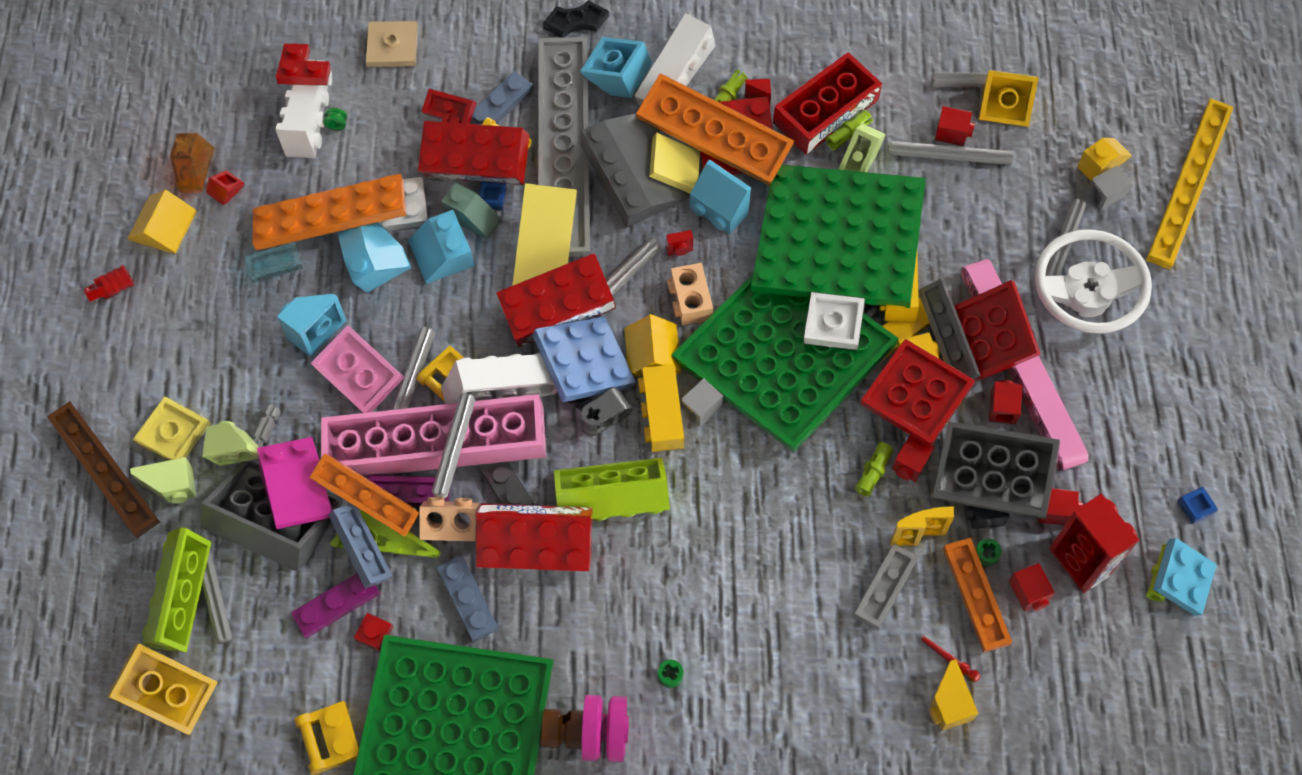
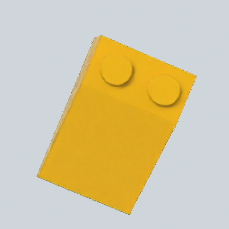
M138 643L134 645L106 697L190 735L218 682Z

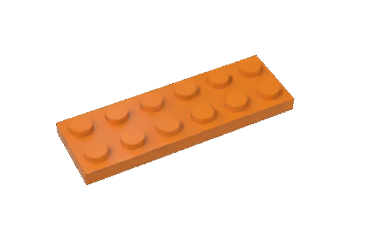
M661 73L636 113L637 119L768 186L772 184L794 144V140Z
M400 173L253 208L252 244L257 251L406 216L404 180Z

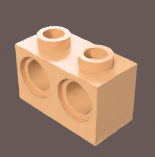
M702 263L671 268V278L667 279L669 294H674L676 301L672 302L675 317H680L682 326L705 322L713 314V305ZM684 281H688L692 284L686 286L682 285L681 283ZM695 304L698 307L692 309L688 308L687 305Z
M440 497L428 498L420 506V540L476 541V516L479 502H472L471 498H457L455 502H446L444 498ZM429 513H439L443 520L442 523L432 522L429 518ZM457 514H467L471 522L469 524L460 523L457 519Z

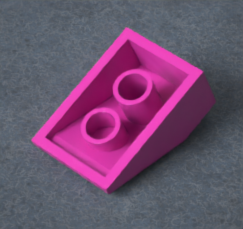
M312 437L257 448L259 470L276 529L330 518L328 514L331 512L326 488L309 478L319 462Z

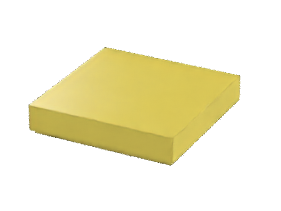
M656 133L652 137L649 177L690 194L699 177L700 151Z
M164 396L135 435L133 441L167 461L184 458L189 455L206 431V426H209L211 423L206 418Z

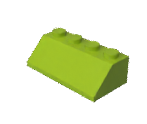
M662 458L554 470L557 506L593 507L592 519L601 521L613 516L632 517L638 513L647 512L659 514L664 510H670L668 483Z
M180 527L168 532L167 539L162 547V561L156 573L155 591L150 599V612L147 624L143 629L142 642L143 645L157 650L187 653L211 541L187 528Z

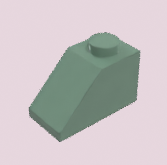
M456 182L441 201L444 213L453 210L461 226L486 239L490 237L501 222V217L477 193Z

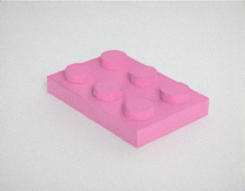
M348 325L311 362L323 376L363 413L373 412L405 378Z

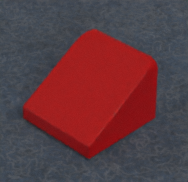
M746 79L744 97L749 99L768 96L770 105V79Z
M225 170L208 178L206 193L222 205H225L244 187L245 183Z

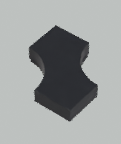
M590 0L572 9H564L557 6L543 22V29L560 38H565L569 33L577 30L597 32L609 17V10Z

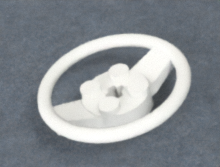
M1077 230L1059 236L1043 250L1035 268L1036 290L1045 308L1061 323L1082 332L1102 334L1121 330L1135 322L1143 314L1150 300L1152 282L1144 259L1125 240L1104 231ZM1080 240H1096L1110 244L1127 255L1135 265L1110 270L1109 265L1104 262H1082L1071 266L1067 275L1045 276L1048 262L1053 254L1064 245ZM1141 288L1139 299L1133 309L1122 318L1106 323H1092L1079 320L1067 314L1055 303H1063L1067 308L1070 306L1074 311L1079 312V316L1095 317L1103 314L1114 299Z

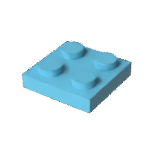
M1168 539L1153 590L1194 616L1202 615L1217 564L1179 539Z

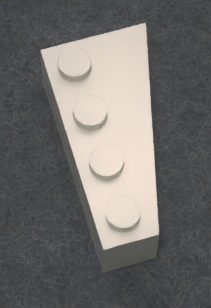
M687 13L684 14L635 94L638 105L641 106L660 73L685 86L688 85L716 46L710 25Z
M331 71L327 86L290 85L291 90L286 91V107H282L280 112L282 123H277L275 129L286 157L316 158L317 149H320L322 144L320 129L325 126L323 123L325 118L324 106H328L329 103L327 88L332 85Z
M540 352L525 356L513 354L509 357L499 358L496 356H488L483 359L462 358L455 362L441 386L445 404L458 403L462 393L471 394L474 396L475 401L536 394L543 397L558 392Z

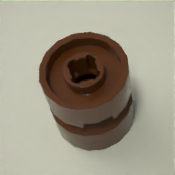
M544 709L541 735L542 747L559 748L561 744H565L567 749L582 750L583 711L569 710L567 714H563L561 709Z

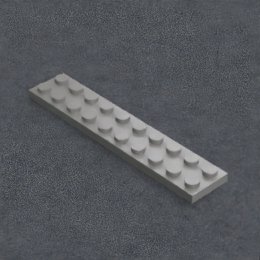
M587 37L539 38L538 185L577 190L569 257L590 255L589 159L580 145L581 130L589 127L588 79L580 72L588 60Z

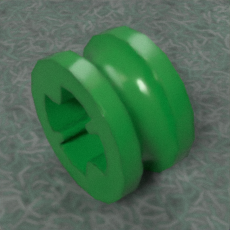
M328 108L325 111L323 123L331 130H343L346 127L348 115L342 109Z
M989 538L981 540L975 548L982 566L986 567L996 564L1002 552L999 543ZM983 547L986 550L988 547L993 550V558H990V555L987 558L982 555Z
M671 659L662 662L658 668V679L661 685L666 688H675L680 685L684 673L682 665L676 660ZM670 667L672 671H678L675 674V680H671L670 677H663V674H666V668Z

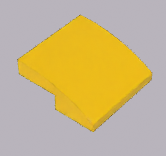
M954 507L922 510L901 519L896 524L890 539V546L893 544L898 546H918L922 536H945L954 519Z

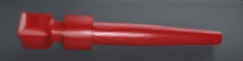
M922 637L921 640L948 662L956 659L962 675L966 674L969 680L974 683L979 681L980 673L978 671L971 670V666L967 663L961 662L927 637Z

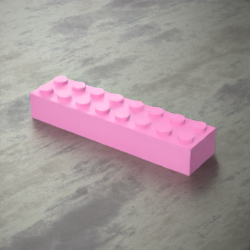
M539 394L475 401L456 467L546 458L544 407ZM458 403L321 418V458L326 453L363 477L438 469Z

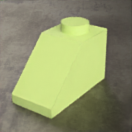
M864 124L857 127L838 170L867 172L875 160L886 134Z
M220 421L216 425L206 426L202 457L219 466L257 460V448L259 446L245 431L236 427L233 422Z
M186 457L130 468L132 476L139 484L168 503H184L189 498L196 497L193 467Z

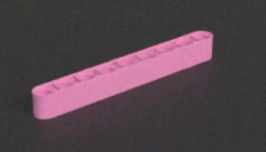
M984 259L961 268L962 279L971 298L1002 284L989 259ZM1037 356L1007 369L1013 382L1022 385V400L1040 436L1060 440L1057 469L1062 472L1087 463V450L1040 357Z

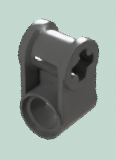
M616 387L611 388L599 398L583 407L581 411V428L587 435H599L609 427L627 418L633 408Z

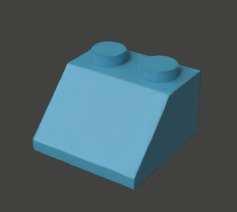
M602 37L580 72L585 78L609 95L631 98L652 65V61L642 41Z
M709 160L690 193V208L696 215L703 216L711 221L712 225L718 230H724L731 234L748 215L751 187Z
M453 210L429 218L408 239L426 284L474 267L472 252Z
M335 294L296 297L291 303L284 305L277 316L287 339L310 357L347 321L339 299Z

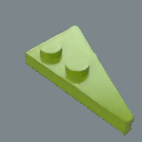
M359 509L380 552L438 558L441 554V551L424 540H420L418 536L410 531L404 537ZM337 533L330 545L345 549Z

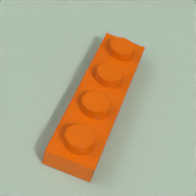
M326 453L323 454L309 477L404 537L407 536L420 515V511Z
M967 538L944 545L943 551L983 653L1011 645V637L972 539Z

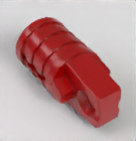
M121 265L119 268L93 279L95 283L84 288V293L91 302L101 297H104V299L110 298L114 294L128 289V287L135 286L126 267Z

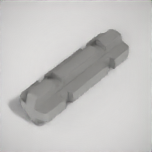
M267 405L263 411L264 417L260 418L252 434V437H254L252 440L259 447H264L263 443H267L275 426L274 421H277L281 414V411L276 406Z

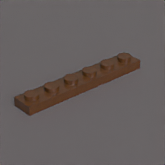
M70 401L47 416L137 539L160 523L154 512Z

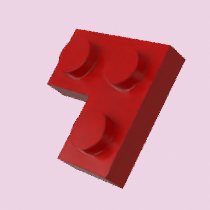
M284 43L276 73L277 84L327 86L331 71L330 61H308L310 55L309 44Z
M429 88L421 112L425 115L442 119V122L470 124L477 103L470 99Z

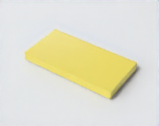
M525 183L513 285L568 264L577 190Z

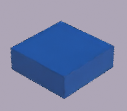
M481 182L479 196L492 209L503 210L507 186L501 183Z
M1204 487L1194 490L1177 500L1192 524L1218 511V508Z

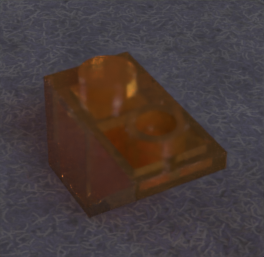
M177 133L170 153L177 188L181 193L202 192L215 150L198 133Z

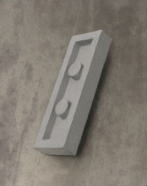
M893 544L853 617L879 631L919 557Z

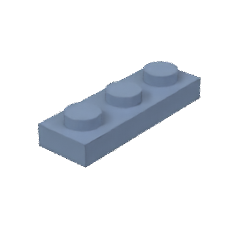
M514 71L475 108L470 124L482 125L487 117L495 120L496 124H498L533 91V84Z
M353 504L333 509L328 515L364 587L368 588L388 581L392 574L359 509Z
M463 555L437 566L473 643L498 631L499 628Z

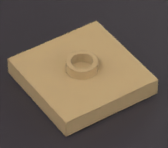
M417 21L369 22L366 52L367 67L416 66Z

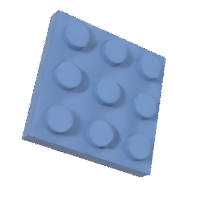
M605 317L538 328L532 334L562 402L600 395L614 387L619 391L629 389L636 383Z

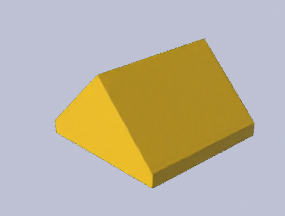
M988 70L982 89L979 120L1029 127L1039 77Z
M167 190L152 194L148 197L128 236V240L176 254L197 211Z
M649 314L624 328L627 364L633 377H643V367L671 364L675 365L676 374H681V366L672 357V354L679 348L677 324Z

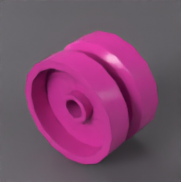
M585 695L582 724V760L597 761L601 756L602 742L606 743V758L608 761L624 762L625 746L628 743L629 735L627 696H612L608 703V714H604V701L601 695Z

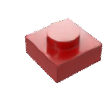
M691 230L666 235L668 256H682L693 251L694 238Z
M366 613L353 638L355 641L380 652L384 635H390L394 626L383 619Z

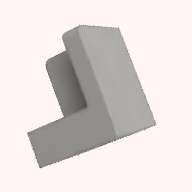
M1118 166L1105 171L1092 180V184L1103 196L1099 204L1101 210L1126 198L1132 186Z
M703 378L682 398V403L696 415V424L701 427L722 407L723 395Z

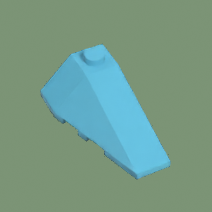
M378 222L337 232L344 262L352 282L367 293L411 268L403 247Z

